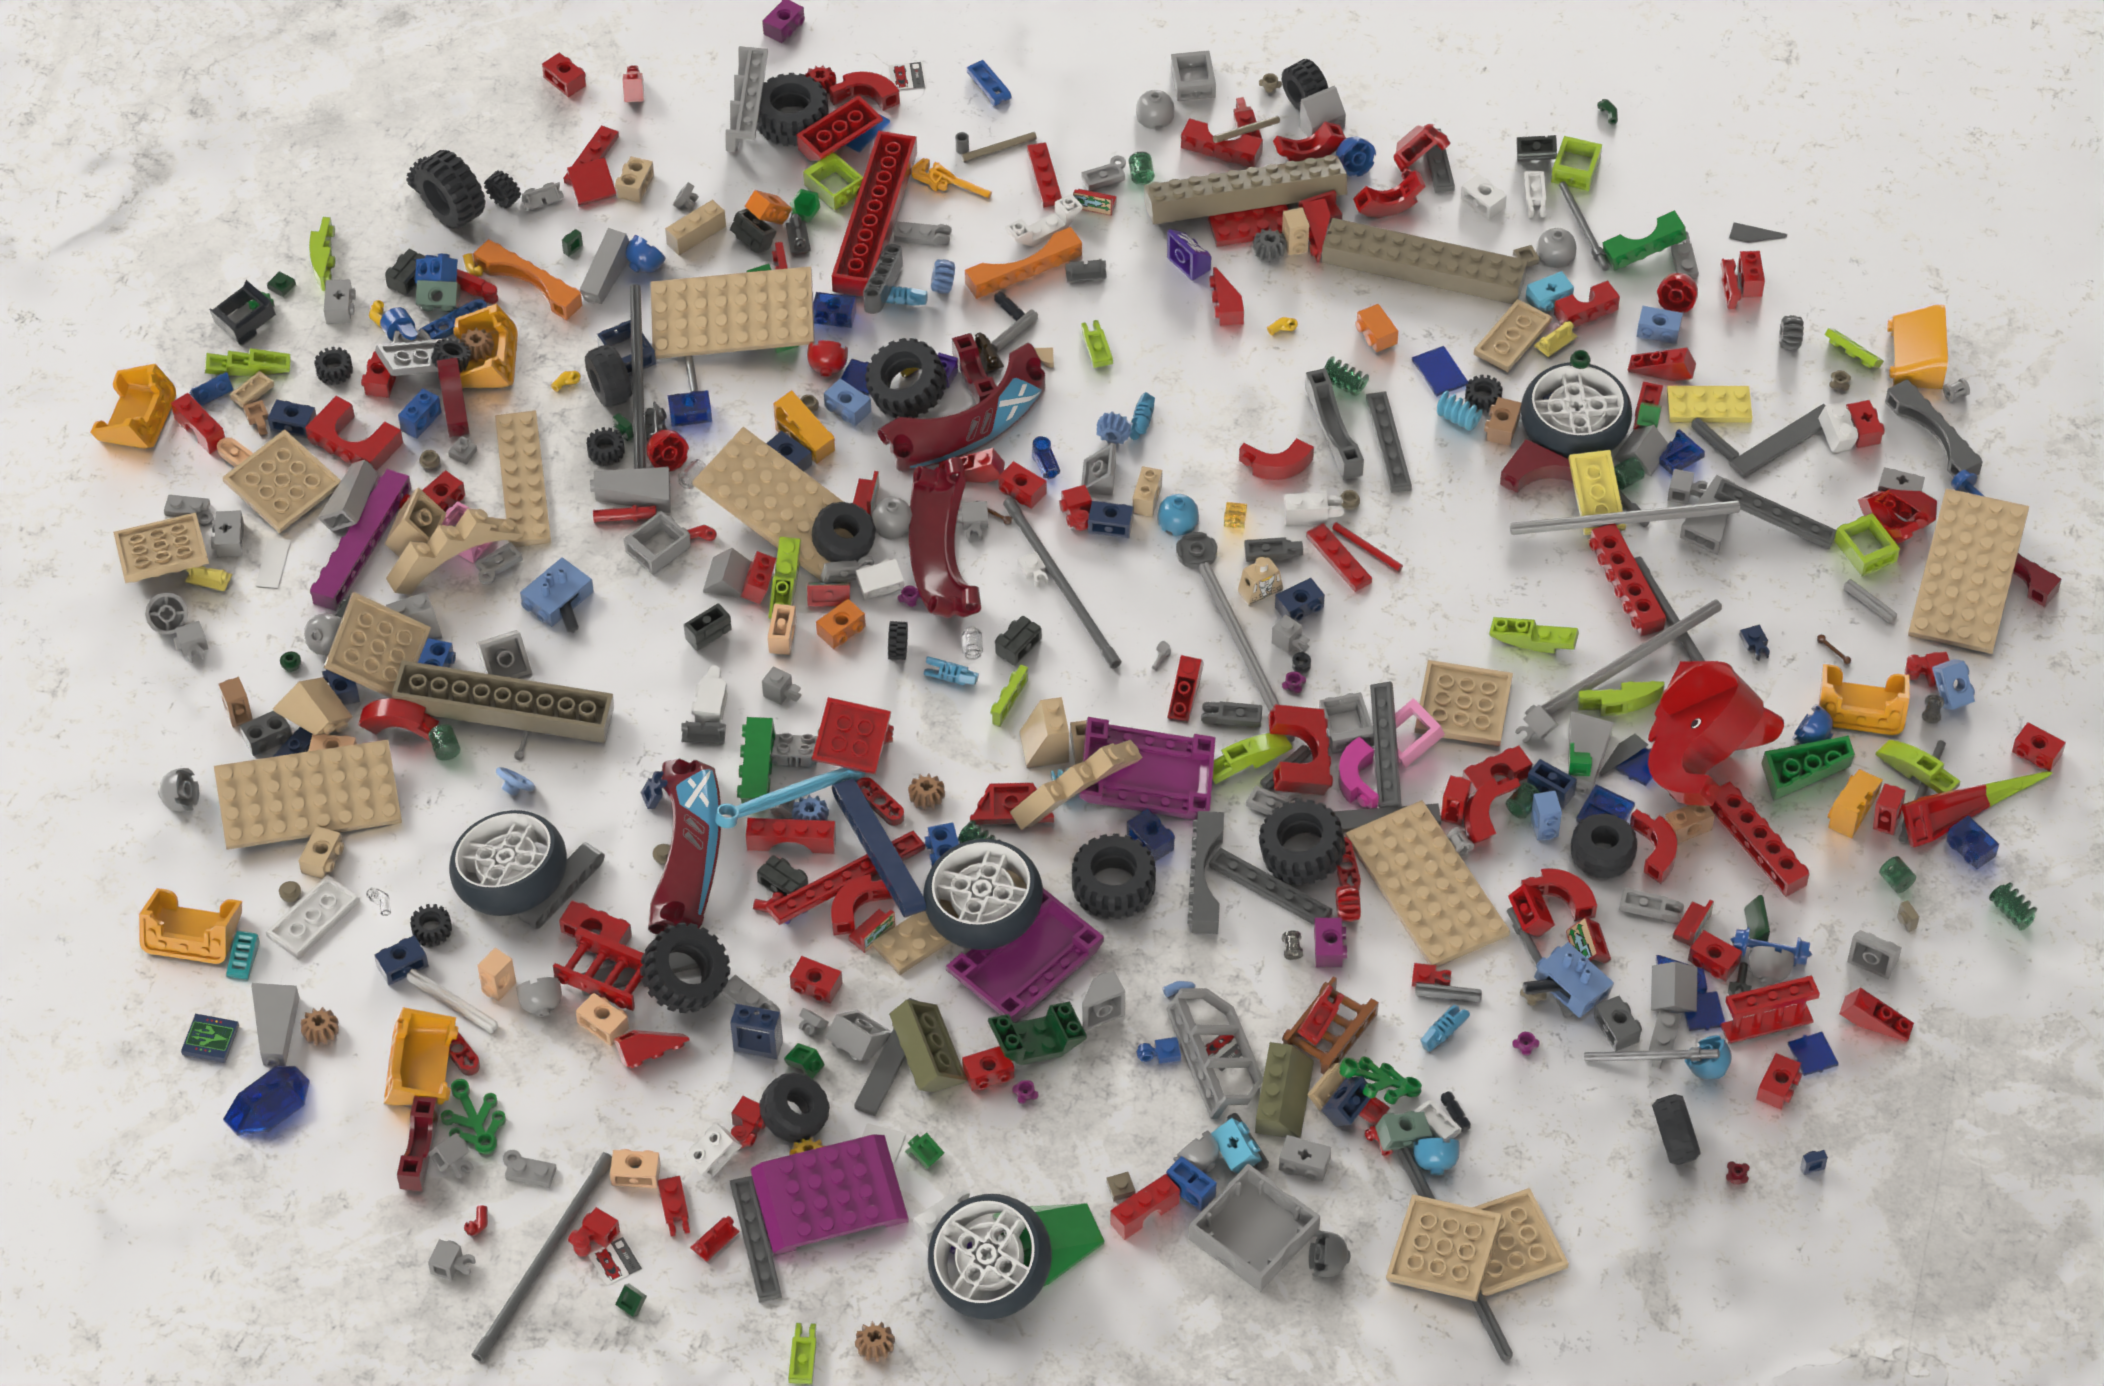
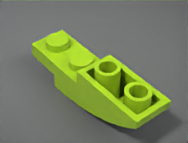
M323 217L319 231H311L309 239L312 268L315 279L322 291H325L326 280H332L331 269L335 267L336 258L332 256L331 237L335 236V226L332 225L331 217Z
M779 537L769 619L772 618L774 604L793 606L800 565L801 539Z
M1493 617L1489 635L1499 641L1519 648L1555 654L1556 649L1575 650L1579 631L1578 628L1536 625L1533 619Z
M1630 681L1621 683L1620 690L1579 691L1578 711L1600 710V717L1634 712L1661 699L1665 684L1664 681Z
M1266 733L1241 740L1221 750L1223 755L1214 760L1212 781L1216 785L1251 765L1256 769L1288 752L1293 747L1285 735Z
M1888 740L1875 754L1907 778L1911 779L1914 776L1937 793L1953 791L1960 786L1961 781L1943 769V762L1909 744Z

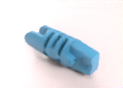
M892 286L886 303L907 304L910 306L926 305L928 294L925 290Z
M1147 392L1141 395L1136 404L1131 420V440L1140 438V435L1145 434L1149 427L1154 411L1155 397Z
M929 656L926 658V663L940 667L939 671L925 669L924 675L960 685H965L966 683L975 685L978 681L979 673L968 670L969 667Z
M1457 1005L1451 1006L1429 1027L1425 1035L1420 1039L1423 1049L1430 1052L1443 1043L1469 1018V1011L1465 1009L1460 1011Z

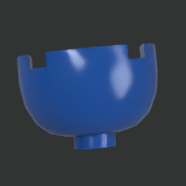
M1354 136L1346 138L1339 144L1336 155L1348 176L1357 175L1359 177L1366 174L1373 167L1376 150L1366 139Z
M634 235L626 247L625 253L627 260L630 262L629 267L636 273H639V271L652 273L662 266L666 260L662 252L654 245L651 247L647 244V240L638 235Z
M1818 704L1811 708L1814 713L1812 715L1806 714L1794 732L1796 736L1792 737V739L1800 745L1831 739L1833 736L1831 732L1833 720L1830 714Z

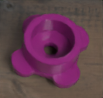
M908 585L901 590V595H898L897 600L900 603L908 604L909 607H914L921 596L916 587Z
M1289 672L1286 674L1285 682L1282 683V688L1294 691V693L1302 692V685L1306 683V678L1298 672Z
M1524 1031L1518 1035L1517 1039L1513 1040L1512 1045L1514 1048L1521 1050L1523 1055L1529 1056L1534 1048L1539 1047L1540 1042L1532 1033Z
M1030 1080L1020 1081L1012 1088L1013 1093L1018 1097L1017 1102L1020 1104H1025L1030 1099L1035 1100L1039 1096L1038 1092L1034 1089V1083Z

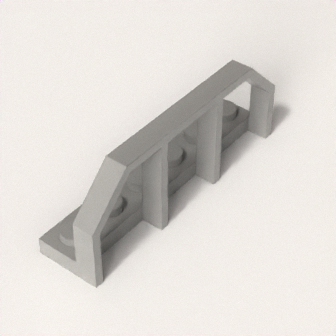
M743 46L738 48V75H734V101L730 100V130L726 129V151H738L739 139L755 140L768 49Z
M1181 988L1166 1010L1211 1119H1218L1228 1105H1248L1262 1084L1263 1076L1234 1006L1207 988ZM1185 999H1203L1225 1014L1229 1025H1196ZM1200 1035H1234L1243 1058H1209ZM1213 1068H1248L1254 1086L1248 1095H1224Z

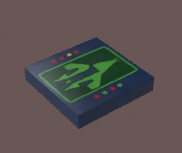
M195 1013L181 1049L182 1055L225 1063L239 1028V1022Z

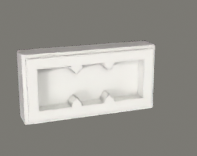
M1431 1099L1415 1110V1112L1425 1113L1430 1131L1436 1138H1443V1141L1448 1143L1450 1139L1455 1138L1461 1133L1462 1128Z

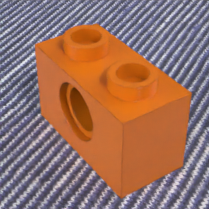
M754 190L745 204V207L758 219L783 225L792 211V208L779 196Z
M849 599L816 621L817 635L833 649L844 644L851 636L860 633L866 627L865 613Z

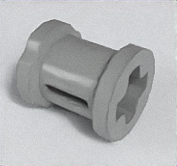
M1961 378L1958 382L1951 385H1943V393L1945 398L1951 402L1956 397L1969 395L1970 387L1968 382Z
M1455 827L1447 834L1448 839L1456 847L1455 851L1460 856L1466 855L1473 850L1474 844L1467 838L1464 827Z

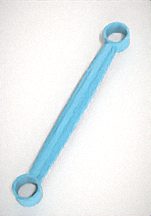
M840 768L778 789L738 806L728 803L721 804L717 808L715 821L722 828H733L736 826L738 818L792 801L846 779L854 778L857 782L860 778L865 777L866 772ZM723 814H727V815H731L732 817L728 818V817H724V816H722V815H723Z

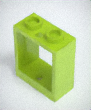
M1564 136L1552 168L1551 183L1560 184L1565 181L1569 187L1589 191L1601 159L1602 144ZM1565 152L1592 158L1589 170L1585 171L1561 165Z
M834 152L803 171L804 185L810 191L818 193L819 198L834 211L857 197L863 177ZM836 172L849 185L833 194L820 182Z
M1873 513L1861 516L1848 524H1842L1836 530L1834 542L1861 577L1897 562L1900 548ZM1870 530L1883 548L1864 556L1850 537Z

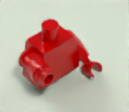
M1435 124L1417 125L1397 142L1393 158L1399 170L1403 172L1401 175L1403 179H1406L1413 172L1409 167L1435 144L1441 150L1446 149L1451 144L1447 135L1434 127Z

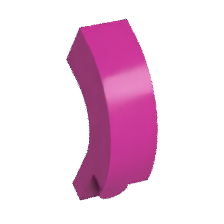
M1358 737L1345 748L1341 755L1338 774L1339 788L1349 803L1357 799L1362 807L1367 809L1378 808L1379 795L1364 783L1359 776L1363 769L1373 763L1374 749Z

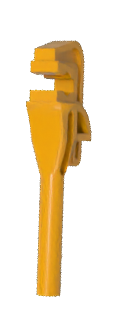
M922 158L911 168V175L914 179L930 185L931 189L936 192L938 189L945 191L948 188V184H954L988 199L992 195V191L956 177L939 162H934L933 167L929 169L930 159Z

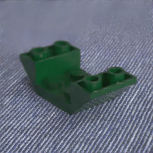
M1070 1001L1049 1005L1047 1014L1044 1017L1013 1023L1009 1014L988 1018V1023L1004 1056L1020 1066L1062 1057L1087 1039V1035Z

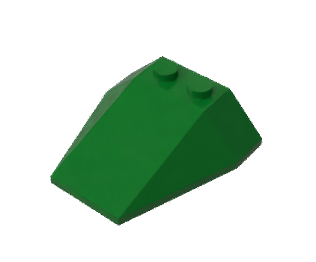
M1087 1203L1029 1206L1042 1220L1051 1242V1268L1044 1286L1049 1285L1105 1242ZM1001 1213L992 1214L995 1222ZM1025 1227L1019 1238L1024 1250L1023 1265L1029 1267L1032 1255V1242L1029 1231ZM1003 1232L1000 1235H1005L1006 1237L1007 1232Z

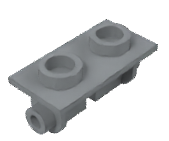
M550 182L543 185L542 188L526 190L521 198L525 209H530L531 211L543 207L542 199L546 200L547 205L561 201L564 196L562 191H559L560 182L555 184Z

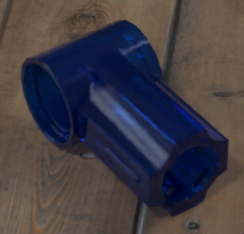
M1044 436L1036 437L1032 443V459L1037 462L1043 478L1048 480L1055 478L1060 474V468L1052 452L1051 441Z

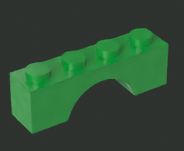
M1674 210L1657 218V226L1649 236L1642 239H1629L1619 234L1602 242L1603 251L1615 271L1638 260H1643L1656 252H1661L1674 244L1681 243L1687 239L1686 227Z

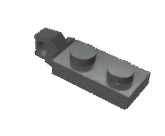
M1286 537L1244 541L1246 562L1256 561L1259 557L1278 560L1303 555L1302 541L1291 542V540H1286Z

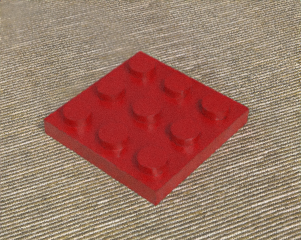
M828 697L812 761L876 775L892 714L891 711Z

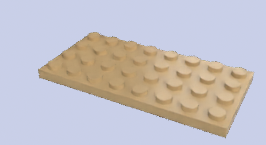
M811 266L651 281L652 347L655 350L656 359L809 345L812 342L815 344Z
M742 427L693 480L692 485L776 548L779 545V537L801 539L800 566L822 581L821 574L824 564L830 562L821 556L813 545L812 527L816 517L823 508L831 503L844 501L745 427ZM834 529L840 537L853 538L852 534L845 529Z
M1945 489L1908 636L1993 654L2029 506Z
M388 740L214 766L226 850L311 837L316 826L335 832H345L402 823Z
M1423 800L1346 832L1345 837L1351 840L1354 852L1429 965H1436L1437 968L1510 935L1509 928L1458 852L1455 851L1454 846Z

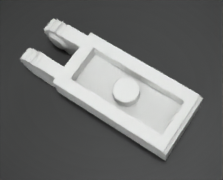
M1524 171L1528 217H1533L1534 215L1533 205H1540V217H1545L1546 188L1544 171Z

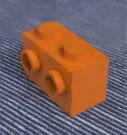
M1379 304L1357 312L1355 326L1358 332H1362L1367 344L1372 346L1376 353L1398 344V329Z

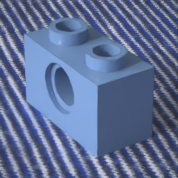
M1642 306L1636 337L1677 344L1683 313Z
M839 379L824 392V406L830 412L839 415L845 422L856 426L871 413V398Z
M1953 659L1932 667L1943 708L1953 710L1975 702V690L1970 683L1968 676L1969 668L1965 661ZM1957 679L1958 683L1956 688H1954L1953 684L1954 681Z
M1556 791L1534 794L1531 822L1537 840H1550L1559 836L1562 811Z

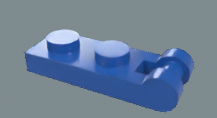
M984 60L967 67L968 75L985 93L993 106L1000 104L1002 100L1007 101L1012 98L1009 89Z

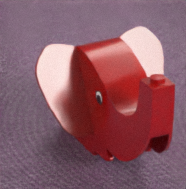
M1680 661L1668 687L1661 695V701L1654 713L1656 720L1648 735V741L1654 742L1648 759L1650 774L1654 781L1667 790L1675 801L1686 805L1713 806L1721 787L1709 775H1705L1706 772L1725 760L1734 751L1774 742L1779 738L1784 729V720L1775 712L1764 708L1763 700L1728 663L1720 661Z

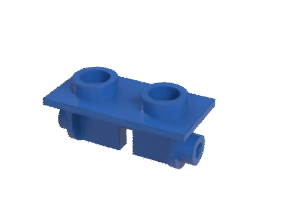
M226 372L192 388L189 394L203 406L234 389Z

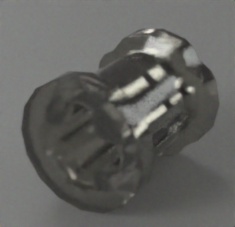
M1928 695L1925 698L1926 707L1925 711L1922 712V719L1928 723H1938L1941 720L1940 710L1944 706V699L1938 695Z
M1295 930L1283 933L1281 938L1285 944L1284 957L1288 960L1301 958L1303 956V949L1300 946L1301 933Z

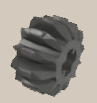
M1271 228L1268 231L1262 229L1260 233H1256L1253 241L1255 256H1260L1261 260L1266 258L1269 262L1271 259L1277 261L1279 257H1283L1287 248L1284 234H1279L1278 230L1272 231Z
M1790 315L1782 318L1779 330L1781 348H1786L1787 350L1800 348L1804 335V322L1801 317Z

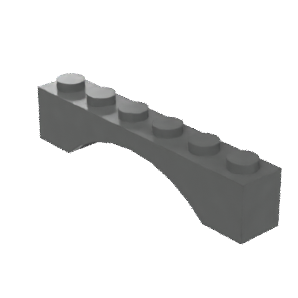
M1326 368L1306 372V392L1342 479L1363 476V456L1358 444L1351 439L1345 428Z
M1907 379L1887 389L1885 403L1897 416L1919 423L1938 439L1946 453L1947 471L1953 477L1962 470H1967L1969 473L1976 475L1980 474L1983 463L1981 457L1969 447L1966 440H1963L1957 434L1955 428L1945 421L1942 414L1934 409L1930 401L1923 397L1915 385H1912Z
M1198 811V819H1193V833H1197V837H1192V851H1196V855L1191 856V869H1195V873L1190 874V887H1194V891L1189 892L1188 904L1193 906V910L1188 911L1187 924H1192V933L1218 934L1220 903L1209 890L1204 872L1209 858L1223 843L1224 812Z

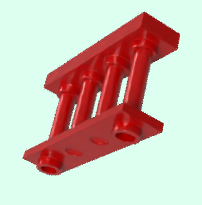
M579 927L575 932L576 946L578 948L565 967L554 963V977L558 978L561 984H568L589 994L595 993L600 998L605 997L619 1008L634 1011L635 1003L634 995L632 994L644 977L640 975V967L643 965L641 964V958L644 953ZM589 951L597 954L584 975L574 971V968L585 952ZM609 959L617 963L604 983L593 979L605 960ZM630 967L637 970L624 991L613 987L624 968Z
M1812 975L1726 996L1725 1002L1733 1020L1721 1023L1720 1026L1728 1044L1813 1023L1814 1020L1806 1002L1819 999V990Z

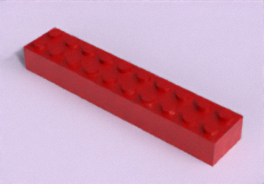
M878 131L831 276L832 292L863 297V291L884 247L889 244L911 175V168L917 156V136Z

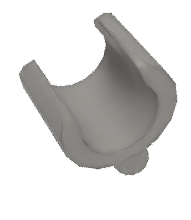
M1161 641L1156 648L1160 654L1152 665L1154 670L1158 668L1164 657H1168L1171 654L1170 645L1165 641Z

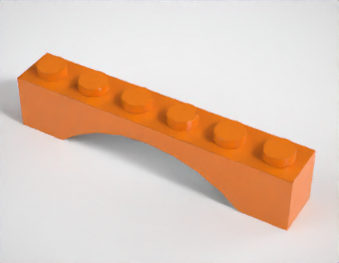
M1068 227L1054 233L1041 250L1026 259L1006 264L980 263L965 269V284L976 299L987 296L1009 285L1023 281L1036 274H1041L1070 260L1077 259L1082 256V241L1074 230Z
M488 239L473 253L475 267L481 266L483 272L490 276L515 277L534 285L547 298L551 311L565 320H568L583 306L581 292L577 288H572L565 284L561 279L553 277L546 270H541L530 261H526L516 253L508 251L499 243Z

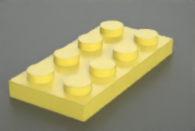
M1667 386L1669 422L1692 423L1696 418H1700L1705 423H1752L1749 386Z
M1605 450L1569 455L1568 459L1580 516L1623 512L1611 451ZM1626 524L1616 525L1619 531L1626 529ZM1598 527L1583 528L1584 535H1591L1592 529Z

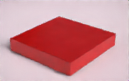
M605 158L567 167L578 206L616 196L617 193Z

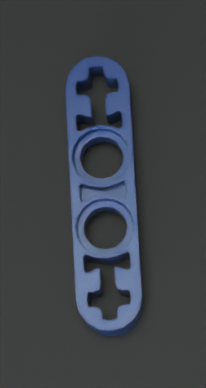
M481 299L473 300L427 324L422 329L428 333L432 340L447 338L454 334L455 318L475 312L478 309L486 308L487 304ZM442 325L449 326V328L446 330L439 329V327Z

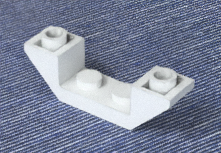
M1070 194L1055 201V213L1029 226L1021 218L1005 226V230L1016 242L1034 247L1050 239L1054 233L1068 228L1083 209V206Z

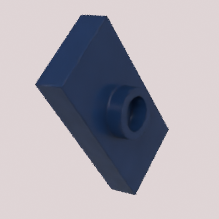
M299 727L273 757L308 752L313 734Z

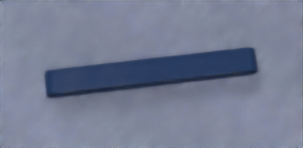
M854 778L832 784V792L837 804L903 917L906 918L926 911V903L921 891Z

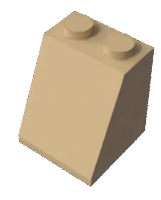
M416 488L398 512L385 545L399 557L409 542L427 543L438 525H442L447 513L420 488Z
M323 677L299 681L273 708L277 714L314 735H328L335 731L341 732L347 728V723L353 718Z
M1062 697L1040 700L1021 728L1020 738L1026 768L1069 762V729Z

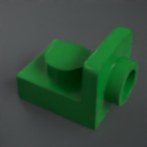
M797 1043L784 1058L787 1065L803 1070L805 1075L811 1079L825 1065L817 1049Z
M927 1132L921 1137L918 1134L915 1135L908 1142L910 1147L905 1150L907 1155L912 1153L925 1169H928L945 1153Z

